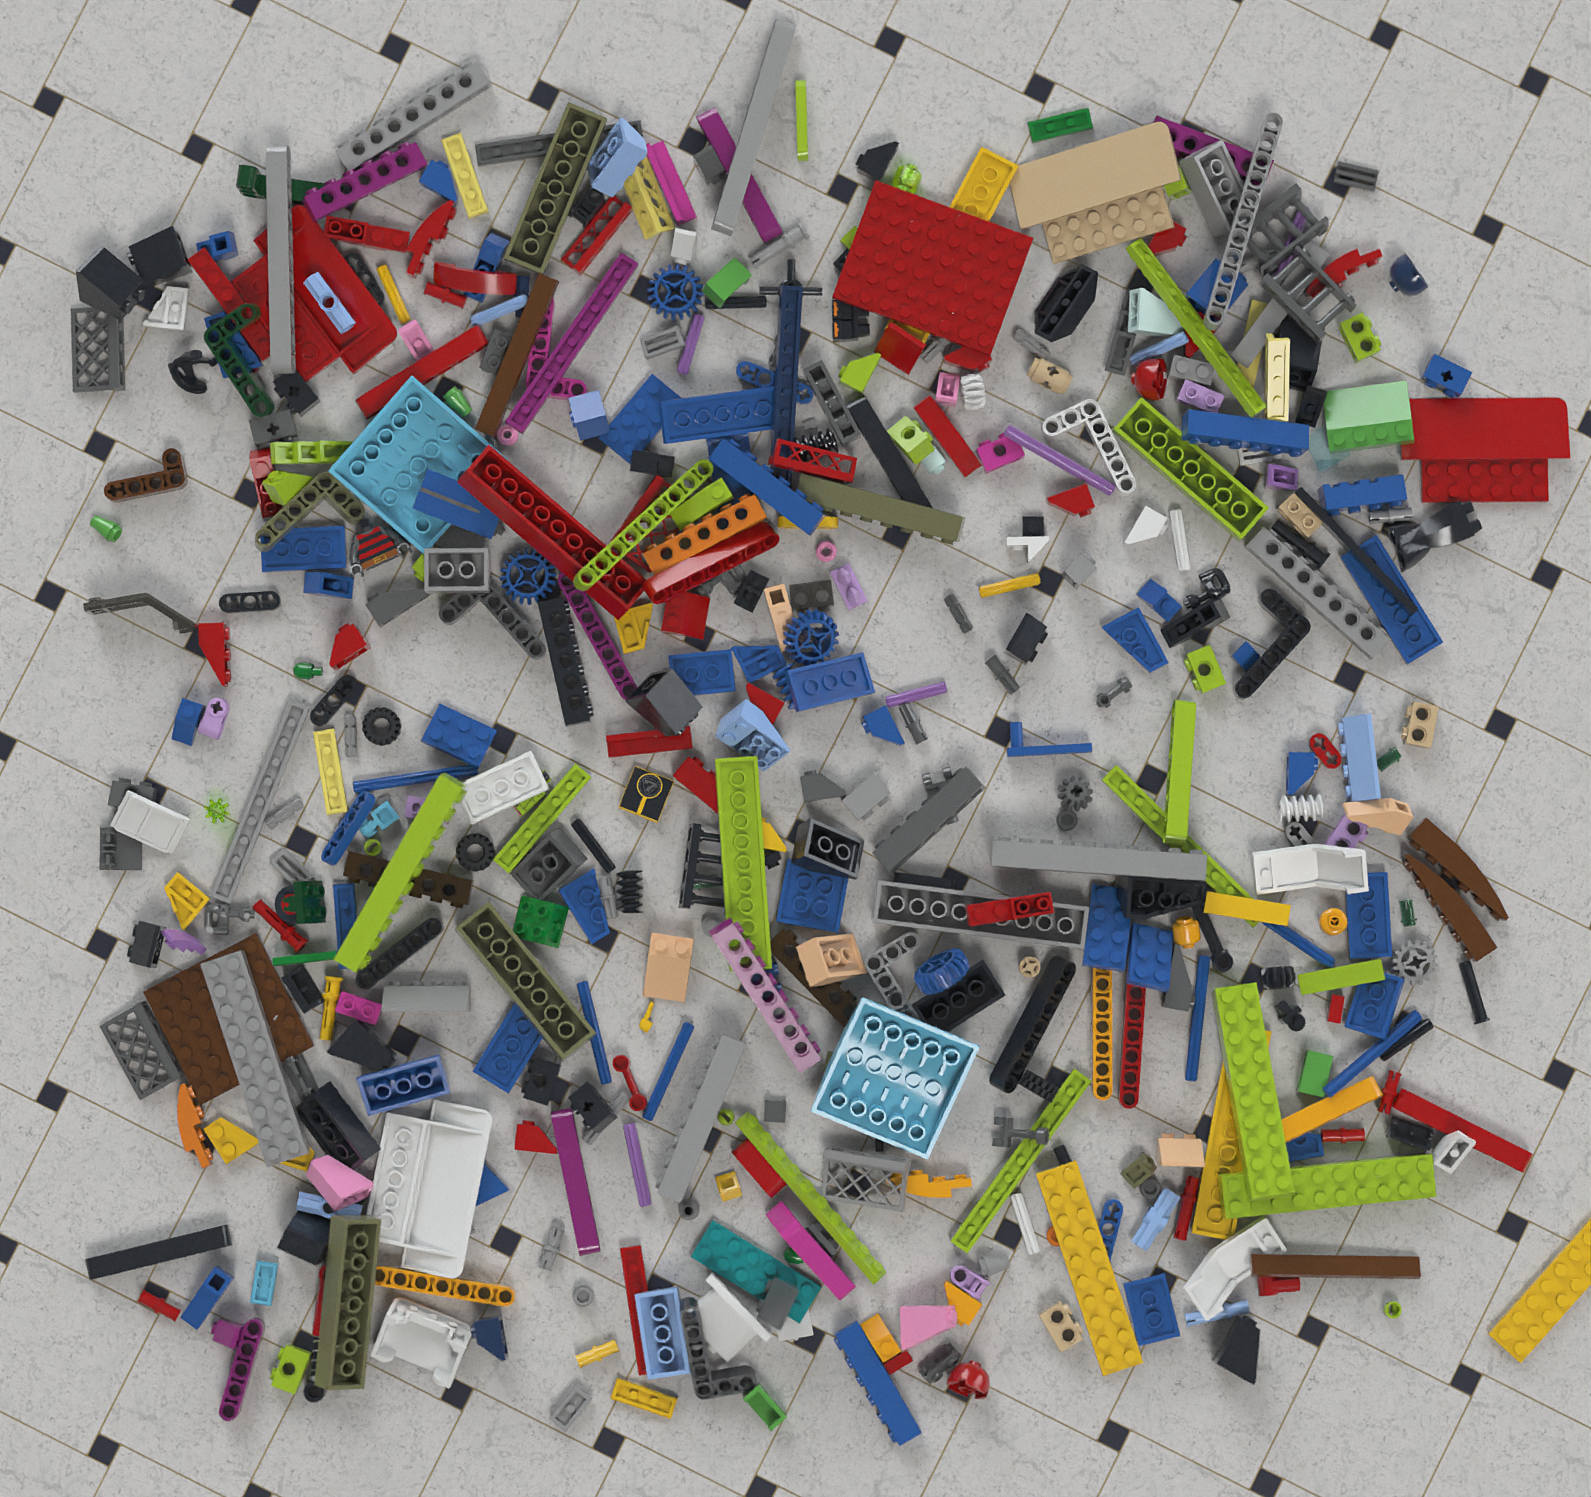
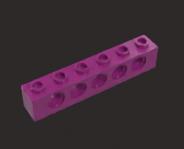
M1157 115L1153 122H1163L1168 126L1170 134L1175 137L1173 145L1176 158H1185L1220 140ZM1224 141L1241 180L1245 181L1247 173L1243 170V165L1250 164L1253 152ZM1192 142L1195 149L1187 150L1184 147V143ZM1257 160V161H1256V164H1257L1258 166H1260V167H1264V166H1265V163H1264L1263 161H1261V160ZM1272 160L1269 172L1271 170L1274 160ZM1255 179L1250 180V182H1251L1252 185H1254V186H1259V185H1260L1257 180H1255Z
M408 141L398 146L399 150L391 153V151L383 153L379 156L380 160L374 163L372 160H369L361 165V169L357 171L351 169L342 174L343 178L337 181L335 178L330 179L324 183L325 187L319 190L315 187L305 192L306 196L302 201L313 222L315 223L327 215L329 216L424 169L427 166V162L417 143L410 144ZM396 158H403L406 161V166H398ZM380 166L385 167L388 174L386 176L379 175L377 168ZM359 176H366L369 179V184L362 185L359 182ZM340 186H349L350 194H343L340 191ZM321 195H330L332 202L329 204L324 203Z

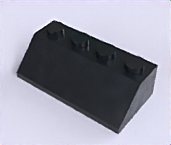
M981 960L970 967L966 975L957 981L955 985L950 986L949 989L947 988L943 992L939 991L937 994L926 995L911 1004L920 1021L949 1032L1003 998L1006 994L985 961Z
M331 1081L313 1092L296 1107L300 1120L324 1152L352 1170H355L381 1149Z

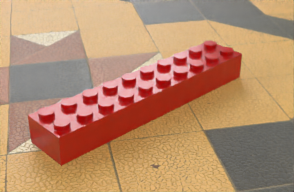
M490 445L484 449L457 481L459 485L572 581L575 575L606 547L601 540ZM611 550V553L614 556H618L615 552ZM621 559L591 588L584 592L619 620L643 593L642 585L646 579ZM597 561V568L604 570L603 564ZM581 575V580L588 584V577Z

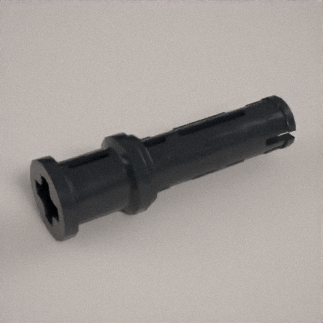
M1279 518L1271 528L1284 540L1302 552L1301 555L1304 558L1314 562L1318 569L1322 567L1331 555L1329 552L1325 553L1318 548L1315 542L1311 541L1310 543Z

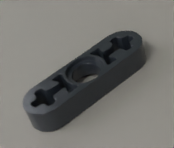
M357 253L347 254L344 259L348 264H350L351 258L354 260L358 259L357 265L359 269L365 268V270L357 273L355 268L350 266L357 273L358 278L362 275L370 277V283L365 287L367 290L372 288L375 295H381L378 298V304L380 307L383 306L385 296L361 256Z
M274 591L224 594L219 600L220 609L229 614L274 611L281 605V598ZM262 595V600H268L269 596L272 595L274 599H277V602H274L271 607L268 603H262L263 607L259 608L260 599L258 596ZM249 596L254 597L256 600L253 608H247L244 605V600ZM237 597H241L240 605L242 609H238L239 605H231V609L223 605L224 602H227V598L237 602Z
M344 675L335 683L311 711L310 720L314 725L322 727L328 724L357 690L358 683L356 679L350 675ZM351 679V685L353 686V688L351 690L347 688L343 692L344 694H346V697L343 698V696L335 690L338 688L341 691L345 686L343 684V681H350ZM331 695H337L340 699V703L336 707H331L328 704V698ZM325 704L328 709L332 710V713L329 714L326 711L323 715L325 720L323 722L320 720L316 722L317 717L315 714L316 712L322 713L324 708L321 706Z
M894 872L893 882L954 890V879Z

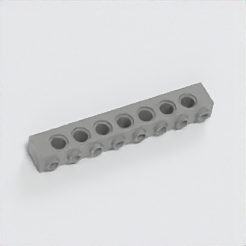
M477 61L475 63H467L461 68V72L456 75L454 73L448 75L444 79L445 82L438 86L435 84L426 90L427 93L423 96L413 97L407 106L396 108L391 112V116L385 120L384 118L377 120L373 124L374 127L369 130H361L352 141L342 142L335 152L347 171L351 169L357 171L362 168L361 165L369 160L374 162L383 153L393 150L491 88V82ZM464 79L471 80V85L467 88L460 86L461 81ZM447 90L454 92L450 99L442 97L443 93ZM433 101L436 103L434 109H425L427 102ZM410 113L418 114V118L415 121L407 120ZM399 124L400 130L395 133L391 132V125ZM375 135L383 137L382 141L378 144L372 143V138ZM358 146L365 148L364 153L361 155L354 154V150Z
M1263 527L1245 548L1368 659H1373L1390 640L1387 637L1388 633L1380 626L1375 627L1371 623V617L1363 612L1361 614L1356 610V604L1349 598L1345 600L1340 595L1341 591L1335 585H1328L1324 581L1325 577L1318 570L1313 571L1309 568V562L1302 556L1297 557L1292 552L1294 549L1285 541L1283 543L1276 538L1278 536L1276 532L1269 527L1268 529ZM1268 544L1276 547L1275 555L1267 553L1266 546ZM1284 558L1291 560V569H1285L1282 566ZM1303 572L1308 576L1307 583L1299 582L1297 578L1298 573ZM1318 586L1323 589L1324 594L1322 597L1314 595V587ZM1330 601L1338 602V611H1332L1329 608ZM1346 615H1352L1355 618L1354 625L1346 624ZM1362 629L1370 631L1371 637L1369 640L1361 637Z

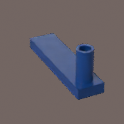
M1022 722L1010 723L1011 747L1006 749L1007 757L1092 752V743L1024 747Z

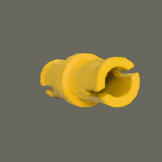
M612 1339L600 1346L594 1345L592 1346L593 1349L575 1355L579 1367L582 1368L597 1360L600 1362L602 1358L620 1351L615 1339Z

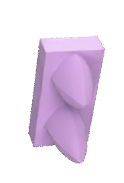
M849 563L830 572L848 610L868 601Z

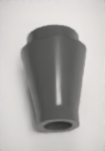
M686 1199L680 1203L678 1211L683 1219L693 1220L699 1215L700 1208L695 1200ZM686 1207L693 1209L691 1214L685 1213Z

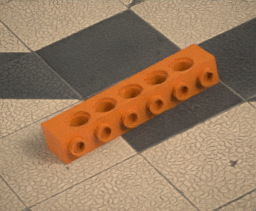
M748 493L738 499L739 503L733 506L731 503L720 508V513L714 516L711 513L701 518L702 522L695 526L694 523L689 524L683 528L684 532L676 536L673 533L664 538V543L660 545L654 543L646 547V552L643 553V556L653 575L767 519L756 495L751 496ZM739 509L747 511V517L743 520L736 518V512ZM720 519H726L729 522L728 527L724 530L717 528V522ZM701 529H708L710 531L709 538L705 540L698 537L699 531ZM685 538L690 539V548L686 550L681 549L680 541ZM669 548L673 554L670 559L665 560L661 557V552Z

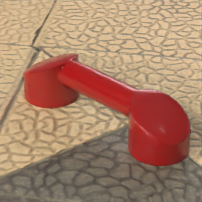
M618 1055L613 1059V1068L618 1072H622L632 1095L629 1100L631 1109L641 1111L647 1105V1098L638 1090L629 1069L631 1066L629 1057Z

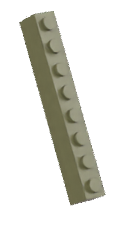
M801 474L797 488L807 496L806 501L811 505L813 502H816L825 511L832 512V509L840 510V515L852 517L853 514L861 516L860 520L872 523L874 519L881 521V526L892 528L893 525L901 527L900 531L912 534L913 530L921 532V537L933 539V536L940 537L941 542L953 545L954 541H960L966 517L807 474Z

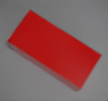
M1330 995L1326 1022L1341 1023L1345 996Z
M906 1349L896 1357L885 1361L883 1365L889 1375L913 1362V1359Z

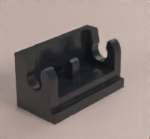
M303 965L281 977L303 1014L324 1003L325 999H323L322 994Z
M1392 1117L1386 1137L1430 1151V1142L1435 1133L1432 1129Z

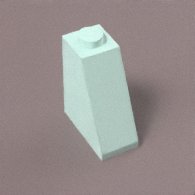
M1144 288L1130 291L1128 333L1170 338L1183 332L1184 328L1172 311L1168 309L1165 302Z

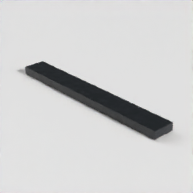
M1300 487L1295 494L1323 522L1322 526L1410 617L1414 615L1418 607L1320 505Z

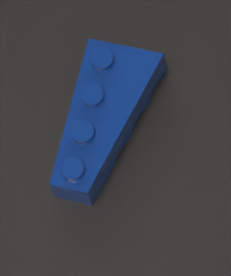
M1404 475L1375 478L1374 481L1363 479L1353 482L1354 484H1349L1348 481L1340 482L1333 485V487H1330V484H1324L1318 489L1320 507L1330 517L1339 516L1342 511H1348V514L1359 513L1361 508L1369 507V511L1382 509L1381 505L1390 504V507L1402 506V502L1407 500Z

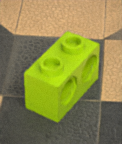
M1363 312L1339 323L1337 326L1355 364L1380 352L1381 341L1377 335L1373 334L1371 330L1372 323L1368 316H1364ZM1358 323L1361 326V332H1354L1351 324ZM1361 342L1369 343L1370 351H1363L1360 347Z

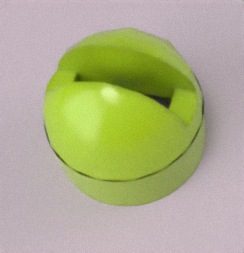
M369 839L364 844V850L368 855L376 856L381 851V844L376 839ZM374 842L376 843L371 851L367 850Z
M724 1108L718 1113V1121L722 1125L727 1126L734 1121L735 1116L732 1110ZM723 1112L731 1119L729 1122L721 1115Z
M1389 1301L1384 1305L1383 1312L1386 1317L1395 1319L1401 1315L1402 1308L1398 1302Z

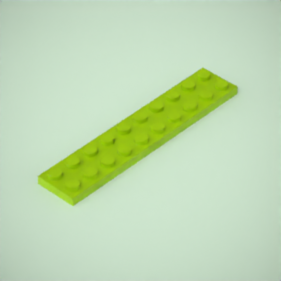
M758 757L714 759L725 920L731 918L734 923L739 922L744 930L741 935L745 940L750 939L755 947V950L752 952L756 957L760 955L766 964V967L763 969H772ZM731 940L729 946L735 947L739 940ZM745 956L741 958L740 963H748L750 957ZM728 963L729 971H733V969Z

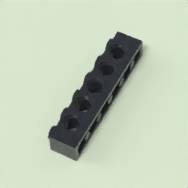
M563 597L538 602L565 726L571 727L591 722L590 717L594 716L592 705L587 704L586 701L589 691L587 683L583 684L581 676L585 674L582 663H578L576 655H580L578 643H573L572 639L575 629L573 622H569L567 614L571 613L568 601L564 602ZM556 615L563 617V622L560 626H554L551 623L552 618ZM559 636H565L568 639L567 644L563 647H559L556 644V639ZM565 656L572 658V664L569 667L561 666V659ZM568 677H575L577 679L575 687L568 688L565 685ZM574 697H578L582 701L581 706L576 709L570 706V701Z

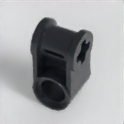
M594 188L589 189L571 209L568 216L575 218L586 229L604 206V194ZM593 194L601 196L598 203L590 202V197Z

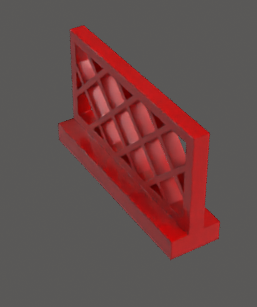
M655 475L611 541L642 514L656 498L660 497V492L664 486L670 488L672 485L664 481L660 476ZM672 494V501L676 502L677 499L675 498V495ZM662 520L664 532L652 534L651 531L645 537H650L652 545L654 544L652 536L664 534L667 537V533L672 532L677 535L680 531L679 528L676 527L675 530L666 531L665 520ZM625 534L627 541L633 540V538H629L630 535ZM638 543L636 545L637 552L627 553L625 556L651 573L650 567L642 563L641 553H645L646 550L640 551ZM668 548L662 550L661 557ZM638 554V559L632 555Z

